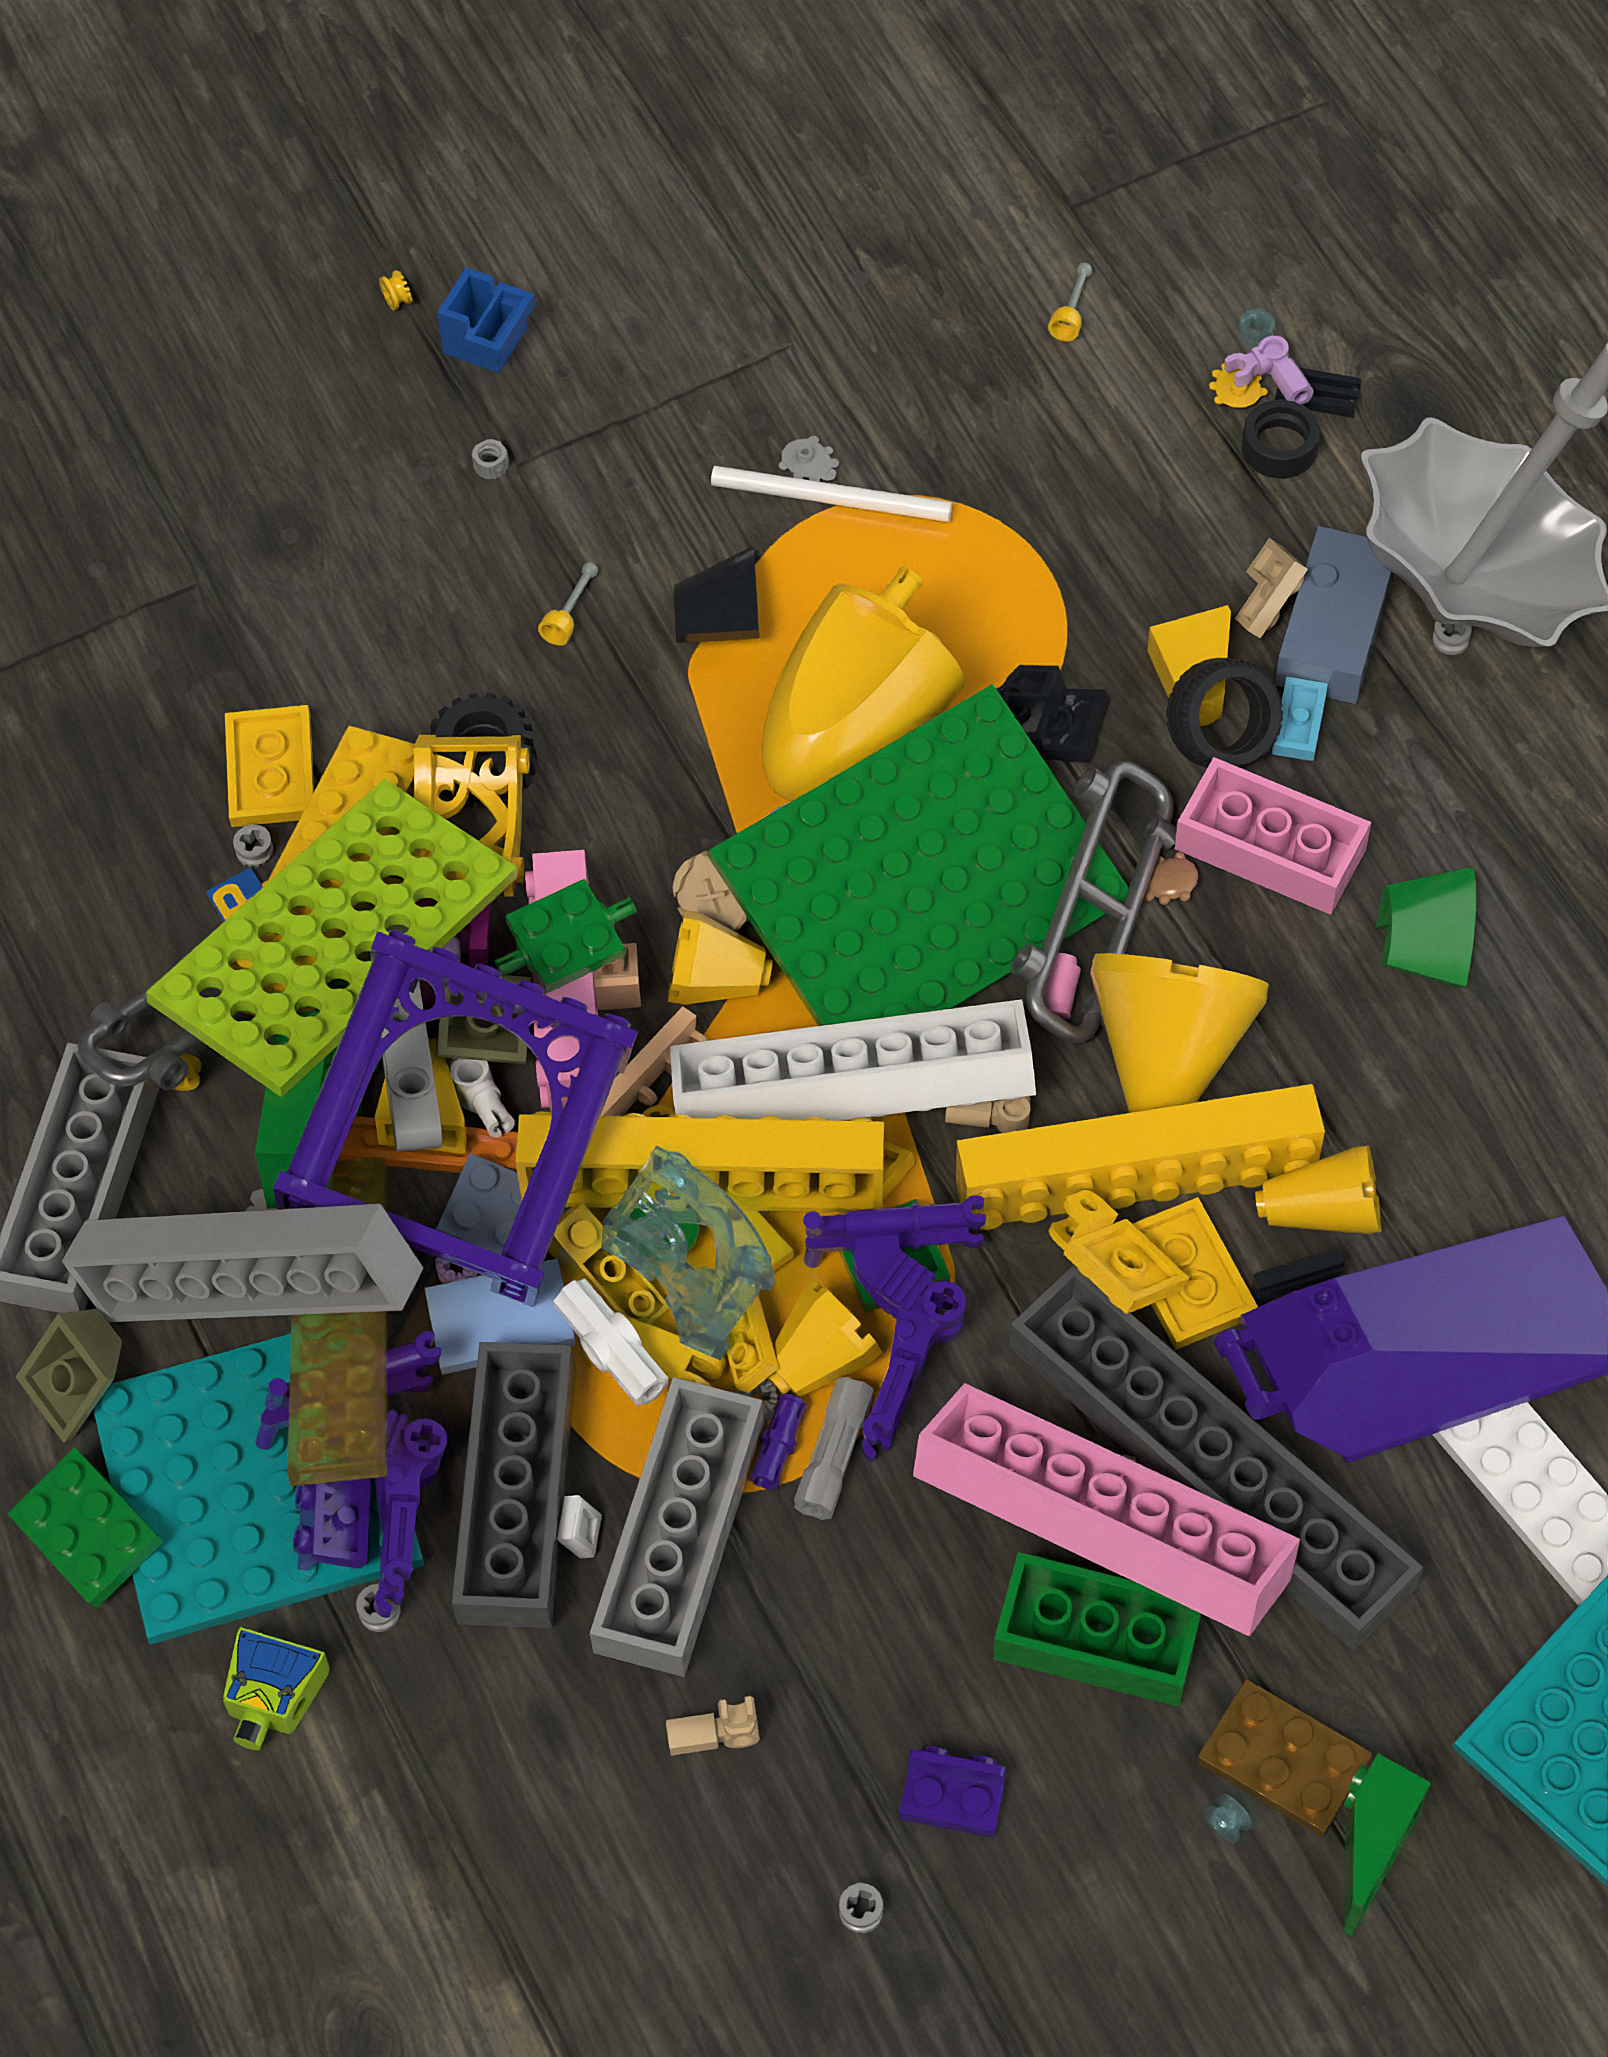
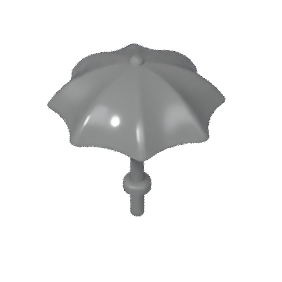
M1608 343L1581 379H1565L1558 387L1553 396V405L1557 414L1533 448L1523 444H1501L1485 441L1460 432L1438 419L1428 417L1422 421L1417 431L1407 440L1387 448L1367 449L1362 452L1364 476L1374 501L1372 516L1366 528L1369 546L1375 557L1387 570L1400 577L1420 596L1433 618L1439 623L1475 626L1520 646L1547 647L1554 645L1562 631L1579 617L1608 611V585L1601 561L1602 543L1607 533V526L1601 518L1571 498L1546 471L1578 428L1589 429L1595 427L1607 413L1608 404L1603 394L1608 389Z

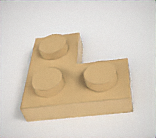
M1271 538L1267 540L1246 571L1258 585L1235 617L1247 631L1259 638L1262 637L1266 630L1271 629L1280 616V609L1288 597L1299 590L1304 580V574L1308 570L1282 545Z

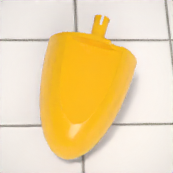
M902 566L899 568L898 573L882 594H874L853 585L838 584L833 586L811 617L794 646L773 693L767 712L762 740V760L765 776L773 791L782 798L792 802L942 714L965 685L964 674L955 658L942 644L941 639L934 632H929L927 628L916 625L902 610L916 590L923 584L922 579L914 571L911 570L908 575L906 574L909 571L907 567Z

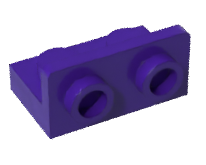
M317 1466L304 1481H300L295 1494V1507L300 1509V1525L297 1526L293 1537V1552L298 1553V1569L308 1571L315 1562L361 1569L367 1563L371 1475Z
M927 1746L921 1750L911 1749L899 1820L995 1838L1005 1786L1006 1768L998 1765L994 1759L985 1756H971L968 1760L950 1756L948 1751L938 1747Z

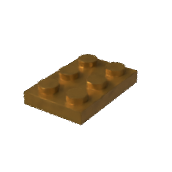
M1246 1679L1199 1753L1197 1764L1321 1838H1324L1350 1793L1348 1788L1361 1764L1368 1765L1373 1753Z

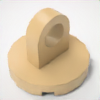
M708 851L692 856L676 872L672 887L674 898L677 896L678 903L680 904L678 910L682 918L684 910L702 913L736 932L749 919L708 858Z

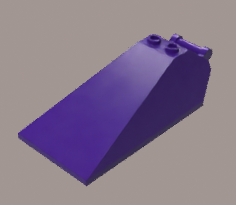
M1565 1216L1344 1275L1292 1292L1242 1314L1238 1320L1244 1330H1225L1214 1339L1219 1355L1227 1358L1247 1398L1245 1406L1252 1419H1263L1285 1411L1295 1432L1342 1455L1347 1464L1608 1375V1290ZM1254 1349L1274 1392L1270 1393L1263 1390L1244 1352Z

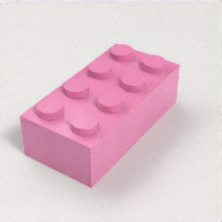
M1213 757L1177 822L1175 850L1332 915L1366 851L1371 822Z

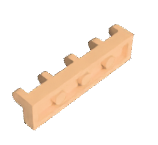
M682 1006L626 1066L624 1074L619 1073L614 1079L600 1116H623L637 1100L649 1107L656 1102L657 1096L649 1087L664 1071L672 1075L670 1046L708 1041L705 1036L695 1030V1014Z

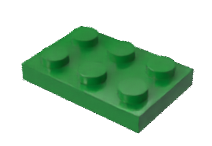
M75 1447L7 1513L87 1603L95 1609L164 1542L85 1455Z

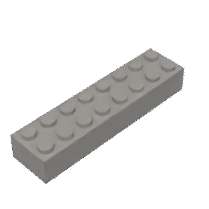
M381 1204L88 1220L84 1222L62 1259L63 1264L108 1322L402 1310L423 1270L422 1265Z

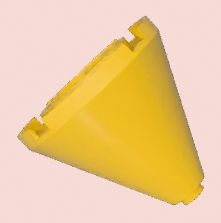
M1114 953L1095 954L1090 974L1129 1113L1196 1103L1266 1004L1269 984L1251 976L1199 965V968L1174 964L1172 960Z

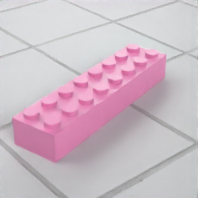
M966 1383L930 1421L918 1437L913 1471L914 1477L1247 1636L1252 1634L1291 1581L1300 1542L1299 1538Z

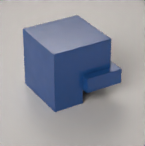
M466 267L437 312L443 353L500 373L528 328L527 317L535 306L534 294L498 282L495 287L493 276Z

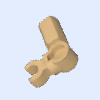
M1025 1096L1014 1100L986 1101L968 1106L946 1107L945 1123L989 1128L990 1125H996L1001 1133L1025 1130L1029 1126L1031 1099L1030 1096Z
M746 1696L745 1702L738 1705H728L726 1700H720L718 1702L720 1718H714V1713L666 1720L671 1755L718 1749V1743L724 1742V1745L730 1748H742L756 1744L760 1737L754 1698Z

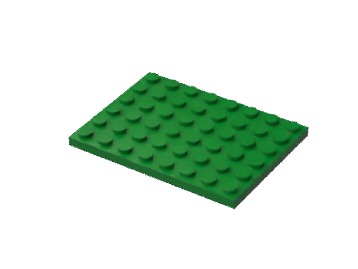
M991 684L708 851L707 856L817 1025L824 1026L953 1009L1010 975L1011 963L1022 946L1031 943L1041 949L1086 823L995 686ZM1098 842L1085 879L1124 904L1129 887ZM1078 896L1062 942L1107 914Z

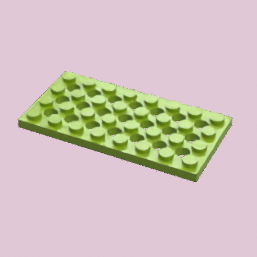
M384 779L147 990V1003L282 1098L339 1045L371 966V961L363 962L356 957L363 952H371V946L378 931L388 935L389 932L386 931L388 927L396 924L404 925L409 929L404 934L415 939V946L428 951H432L433 947L442 948L517 878V866ZM385 827H394L400 830L396 835L383 836L378 833L379 830ZM418 849H427L433 855L416 858L411 853ZM356 853H365L371 856L368 861L353 862L349 859ZM452 871H459L466 875L463 880L452 881L444 876ZM390 875H397L404 879L400 884L390 885L385 884L382 880ZM328 879H335L342 883L338 888L325 889L320 886L323 881ZM422 898H432L438 902L433 907L426 906L423 908L415 904ZM360 902H370L375 905V908L371 911L364 910L359 912L353 906ZM297 906H307L313 910L308 915L297 916L290 912ZM330 929H341L346 933L341 938L331 939L323 935ZM267 933H277L283 937L278 942L265 943L260 940ZM300 956H311L316 959V962L312 965L302 966L296 965L293 961ZM238 960H247L253 964L247 970H234L230 967L233 962ZM334 979H344L350 983L344 989H331L327 986ZM272 983H279L286 987L281 993L269 994L263 990L265 986ZM209 987L218 988L222 991L218 997L204 998L199 995L202 990ZM307 1006L315 1007L320 1011L314 1017H301L297 1014L299 1009ZM240 1011H250L256 1015L250 1021L238 1022L232 1018ZM277 1034L285 1035L290 1039L284 1045L273 1046L266 1042L269 1037Z

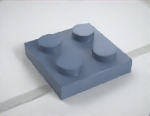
M470 1153L436 1230L501 1255L522 1202L517 1172Z

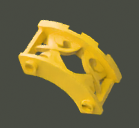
M419 735L413 747L414 798L447 819L457 814L463 808L468 799L469 792L475 795L488 808L497 821L479 842L517 866V878L504 890V897L513 896L516 883L524 882V859L519 857L522 822V774H528L530 766L529 749L521 748V735H512L511 737H436V735ZM505 751L506 767L502 775L494 776L491 774L493 767L492 758H489L482 764L479 776L476 775L473 771L477 752ZM437 752H466L464 766L454 760L437 755ZM455 783L460 785L456 796L451 801L444 802L439 798L443 790H449L454 795ZM507 791L508 809L498 796ZM504 838H505L504 849L501 848V847H498V845H499V844L504 840ZM418 849L412 852L411 855L420 858L430 857L433 853L427 849ZM452 871L444 877L452 881L463 880L466 875L459 871Z

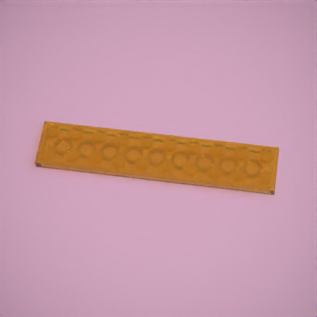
M385 1156L359 1157L352 1160L337 1161L332 1173L331 1190L367 1204H381L383 1209L387 1211V1168ZM387 1311L292 1315L288 1477L290 1486L387 1476Z

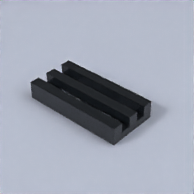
M1299 367L1313 388L1312 398L1309 402L1302 404L1311 411L1350 418L1354 417L1362 378ZM1278 388L1275 400H1286ZM1325 396H1326V397L1337 398V399L1349 400V402H1347V401H1342V400H1336V399L1325 398Z
M1332 1249L1257 1272L1253 1275L1250 1293L1257 1306L1260 1307L1292 1292L1341 1277L1345 1261L1339 1249Z

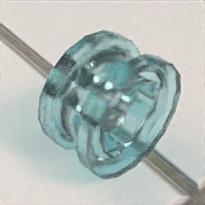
M1263 309L1246 311L1240 318L1239 337L1241 341L1248 346L1257 347L1262 339L1274 336L1275 320L1273 315ZM1254 325L1256 328L1264 327V331L1260 332L1256 328L1250 330V326Z
M1223 1793L1217 1799L1219 1805L1217 1807L1210 1805L1205 1810V1816L1223 1838L1231 1843H1236L1240 1839L1239 1831H1248L1252 1828L1253 1822L1246 1810L1234 1798Z

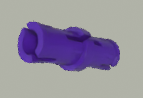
M781 1394L779 1396L769 1427L762 1431L760 1437L762 1446L749 1476V1480L754 1481L753 1484L768 1490H776L778 1488L788 1456L795 1452L797 1446L795 1437L807 1409V1404L803 1403L801 1398L790 1394Z

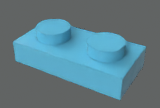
M1286 676L1281 702L1283 704L1281 708L1283 711V721L1280 724L1282 728L1280 729V734L1276 737L1277 741L1272 748V754L1314 761L1328 683Z

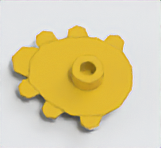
M1225 363L1221 365L1222 371L1214 370L1212 372L1213 377L1217 380L1216 382H1211L1209 388L1216 391L1218 395L1214 398L1217 405L1225 404L1232 408H1246L1255 404L1260 397L1266 396L1268 392L1266 388H1261L1259 381H1261L1262 377L1258 374L1253 376L1252 381L1247 385L1236 387L1234 384V373L1241 371V369H1235L1227 373L1225 371Z

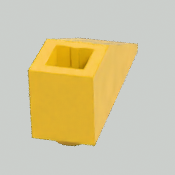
M584 1203L569 1208L561 1215L548 1251L554 1259H558L560 1266L574 1280L579 1281L585 1278L612 1311L620 1312L650 1325L670 1307Z

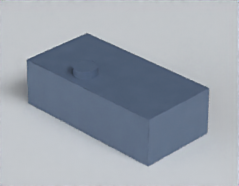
M1318 526L1306 564L1308 570L1304 574L1303 583L1299 588L1279 654L1275 685L1285 687L1286 676L1328 683L1327 698L1357 704L1394 573L1387 570L1375 557L1367 537Z

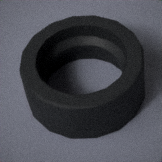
M1278 399L1262 403L1254 408L1245 419L1241 448L1245 461L1256 472L1267 477L1284 479L1298 476L1310 468L1317 456L1320 435L1317 418L1307 407L1294 401ZM1284 427L1299 433L1305 441L1302 446L1295 450L1276 451L1264 446L1257 439V434L1268 428Z

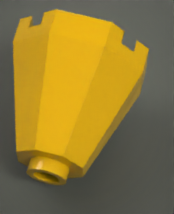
M684 910L673 961L672 973L674 974L672 983L669 985L668 1002L688 1005L758 995L760 985H769L773 960L765 959L766 949L702 913Z
M814 1280L801 1292L773 1345L779 1369L771 1374L768 1379L782 1394H787L791 1390L798 1397H801L836 1381L837 1378L847 1376L870 1365L883 1352L869 1333L864 1336L860 1332L861 1323L827 1288L822 1287L819 1282Z

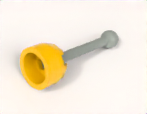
M1083 262L1078 265L1077 274L1079 276L1068 306L1058 308L1052 314L1049 321L1048 330L1050 334L1060 341L1076 339L1081 329V315L1075 307L1085 279L1092 274V267L1089 263Z
M592 562L585 563L582 567L583 575L564 608L560 611L550 610L543 617L538 626V631L547 642L562 646L570 639L574 629V621L570 612L589 579L597 575L598 568L596 564Z

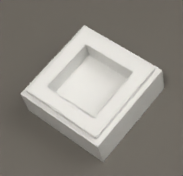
M579 1495L564 1496L557 1540L579 1558L594 1557L602 1517L601 1513Z

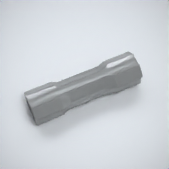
M849 1377L836 1379L826 1407V1417L809 1465L804 1470L794 1498V1508L804 1515L813 1516L820 1520L832 1518L842 1490V1480L874 1397L872 1394L874 1389L863 1381H857Z

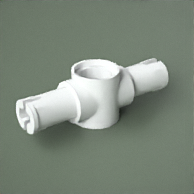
M446 1058L460 1105L464 1109L478 1113L491 1137L502 1136L498 1128L499 1124L505 1133L511 1131L515 1125V1120L500 1100V1091L493 1081L488 1062Z

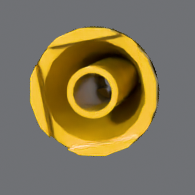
M1369 1145L1355 1146L1263 1181V1190L1255 1192L1259 1218L1267 1217L1269 1226L1367 1235L1380 1233L1382 1231L1379 1197L1376 1195V1177Z

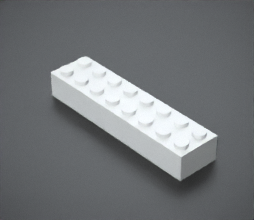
M1022 999L670 1046L675 1113L687 1115L691 1118H714L719 1115H729L737 1119H759L764 1116H775L782 1120H805L809 1117H821L831 1121H844L872 1116L883 1117L888 1114L910 1111H928L933 1108L956 1105L968 1106L979 1102L1002 1099L1014 1100L1020 1097L1036 1095L1032 1051Z

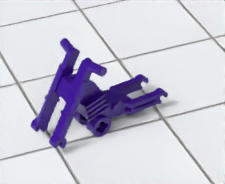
M970 1196L964 1202L919 1206L918 1203H912V1206L854 1210L839 1215L820 1216L817 1212L811 1211L803 1218L804 1225L806 1226L805 1233L808 1236L805 1241L804 1263L810 1268H815L820 1265L824 1252H854L853 1267L858 1281L876 1303L875 1305L896 1319L889 1368L871 1415L863 1424L864 1439L862 1452L864 1457L870 1462L876 1460V1452L871 1447L872 1445L878 1443L882 1446V1450L890 1451L892 1440L915 1382L922 1375L930 1347L936 1342L947 1343L953 1341L963 1329L966 1299L962 1289L949 1281L935 1283V1274L926 1270V1267L923 1265H919L913 1258L910 1259L907 1254L902 1252L901 1248L912 1247L913 1250H919L921 1246L963 1243L969 1248L982 1246L983 1235L969 1233L970 1230H978L985 1225V1214H973L971 1212L974 1209L981 1210L983 1208L984 1198L982 1196ZM943 1308L947 1310L944 1316L940 1315Z
M432 1331L421 1333L414 1342L374 1354L371 1352L364 1353L361 1358L305 1374L302 1379L288 1383L281 1378L272 1379L268 1385V1392L264 1402L266 1408L261 1415L260 1426L255 1439V1444L258 1448L268 1450L273 1447L279 1428L314 1420L315 1432L319 1440L347 1461V1467L352 1468L353 1466L357 1471H366L368 1475L374 1476L382 1529L378 1591L373 1605L376 1613L384 1618H389L393 1609L385 1600L390 1599L394 1604L400 1605L404 1597V1579L411 1577L413 1571L412 1554L415 1519L420 1502V1489L427 1487L434 1481L447 1444V1435L443 1427L436 1421L418 1419L408 1425L405 1423L406 1415L401 1414L400 1416L396 1414V1411H387L382 1406L376 1407L373 1401L409 1390L415 1393H424L431 1388L432 1376L428 1375L419 1378L416 1375L421 1376L426 1365H433L440 1359L441 1348H426L433 1344L435 1333ZM419 1435L428 1436L429 1442L418 1439Z

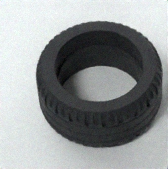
M1207 659L1186 670L1172 688L1173 692L1170 693L1169 700L1167 701L1169 705L1166 707L1168 731L1171 733L1170 737L1176 748L1191 762L1208 768L1213 757L1244 769L1264 758L1277 741L1276 737L1280 734V729L1282 728L1280 724L1283 721V711L1281 710L1283 704L1273 680L1258 666L1238 659ZM1231 678L1242 687L1247 696L1249 720L1244 733L1238 741L1228 748L1216 750L1207 742L1202 734L1199 723L1200 706L1204 696L1213 685L1223 679Z

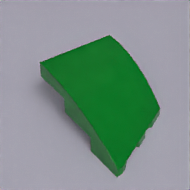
M1464 868L1383 887L1375 928L1387 931L1381 967L1456 988L1466 987L1476 919V881L1474 869Z

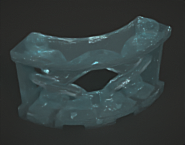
M656 1146L651 1152L649 1160L615 1209L611 1208L603 1220L601 1249L628 1263L649 1282L656 1277L669 1293L665 1301L677 1323L680 1343L718 1360H721L729 1349L728 1334L760 1290L769 1291L775 1284L771 1257L750 1220L716 1183L693 1167L689 1160L678 1152H669ZM653 1181L665 1187L655 1191V1198L658 1204L646 1194ZM667 1189L670 1190L671 1192H673V1193L675 1194V1197L672 1196V1195L667 1191ZM637 1205L647 1215L634 1220L629 1215ZM678 1223H695L711 1227L716 1245L715 1270L709 1267L694 1269L686 1260L687 1241ZM669 1238L671 1245L667 1243L664 1239Z

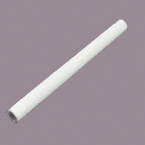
M714 466L711 476V485L943 522H949L952 513V502L786 476Z

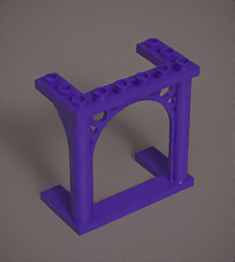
M390 930L389 934L386 935L378 931L371 946L370 969L287 1173L280 1170L273 1190L277 1209L368 1205L326 1187L370 1078L383 1054L403 1034L435 1019L459 1016L492 1022L516 1035L534 1053L547 1077L552 1100L550 1129L501 1255L388 1211L386 1213L409 1247L492 1278L490 1291L533 1307L544 1275V1271L540 1269L617 1072L624 1074L638 1031L630 1028L631 1023L628 1020L617 1015L606 1013L604 1018L587 1012L588 1006L578 1000L562 997L560 1002L544 995L545 990L534 983L520 980L518 985L501 979L502 973L487 965L476 964L475 968L457 962L459 957L448 950L433 947L432 951H428L415 946V939L404 933ZM419 979L428 982L436 995V1002L429 1010L418 1008L410 998L409 992L414 993ZM444 986L448 987L449 991L456 997L461 992L464 997L463 1002L459 1005L446 1002ZM396 999L400 1000L402 1008L409 1014L405 1021L397 1022L392 1020L394 1014L399 1011V1008L394 1007ZM478 999L484 1001L482 1006H480ZM493 1006L502 1008L504 1013L500 1017H494L490 1010ZM513 1013L519 1015V1016H517V1017H515V1018L512 1019ZM535 1022H538L537 1028H553L543 1038L536 1037L529 1032V1026ZM384 1029H387L389 1033L381 1038ZM560 1037H573L579 1042L580 1048L577 1054L569 1060L555 1061L547 1054L548 1046ZM577 1068L580 1069L577 1077L572 1074L570 1075V1087L567 1088L558 1081L559 1072L566 1073ZM567 1098V1103L563 1108L561 1099Z

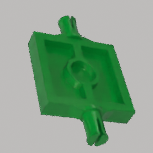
M585 879L560 889L506 915V923L516 939L517 950L499 959H495L496 968L502 973L501 976L504 977L526 966L528 970L537 976L546 993L560 988L625 956V947L615 932L614 923L633 914L635 915L637 912L634 903L631 902L630 897H626V899L606 908L604 904L596 899Z

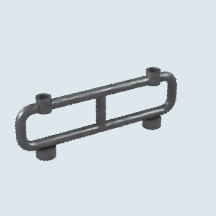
M1117 761L1108 767L1105 774L1092 767L1078 781L1075 788V796L1088 805L1093 806L1042 947L1039 949L1031 943L1025 944L1015 955L1010 967L1011 973L1025 982H1029L1026 991V1003L1033 1019L1043 1028L1070 1043H1084L1094 1036L1099 1025L1105 1027L1095 988L1082 1005L1081 1011L1084 1017L1079 1026L1071 1025L1051 1012L1043 1000L1044 990L1078 896L1117 920L1106 953L1124 954L1161 848L1163 850L1170 849L1176 840L1177 827L1170 823L1174 804L1169 789L1159 778L1131 761ZM1121 778H1128L1154 797L1157 809L1155 816L1145 827L1143 835L1146 841L1124 904L1087 881L1085 876Z
M154 984L117 1009L107 1001L97 1005L90 1016L93 1025L81 1034L77 1045L79 1057L101 1079L112 1085H136L150 1077L163 1090L174 1089L184 1080L188 1072V1064L180 1056L201 1042V1040L186 1030L135 1066L125 1069L117 1068L96 1050V1044L107 1036L110 1038L119 1036L126 1029L130 1020L151 1007L147 1003L146 991ZM211 987L219 995L221 994L220 989ZM243 1012L236 1013L232 1018L235 1019Z

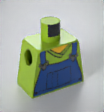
M240 1627L236 1636L223 1696V1702L228 1714L241 1720L233 1738L234 1742L251 1750H260L268 1728L286 1734L293 1733L330 1672L325 1653Z

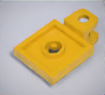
M1085 1189L1067 1196L1063 1206L1070 1216L1059 1222H1053L1049 1229V1234L1064 1250L1063 1254L1077 1267L1079 1272L1089 1278L1106 1294L1112 1304L1120 1308L1125 1314H1129L1183 1290L1189 1277L1127 1218L1114 1223L1118 1213L1101 1197L1090 1190ZM1081 1204L1089 1206L1093 1211L1085 1209ZM1066 1231L1072 1232V1237L1068 1235Z

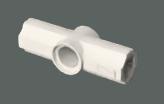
M585 1278L579 1281L573 1280L563 1287L559 1295L553 1300L554 1307L580 1337V1343L593 1364L601 1372L608 1371L636 1406L649 1404L659 1397L663 1389L669 1384L668 1377L641 1346V1340L627 1318L620 1312L614 1314Z

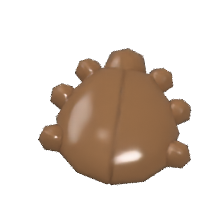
M1180 851L1175 854L1174 858L1166 860L1162 856H1158L1144 900L1151 901L1154 897H1157L1162 905L1168 904L1171 899L1180 898L1181 901H1187L1190 898V892L1197 885L1198 871L1195 865L1187 860L1185 854Z

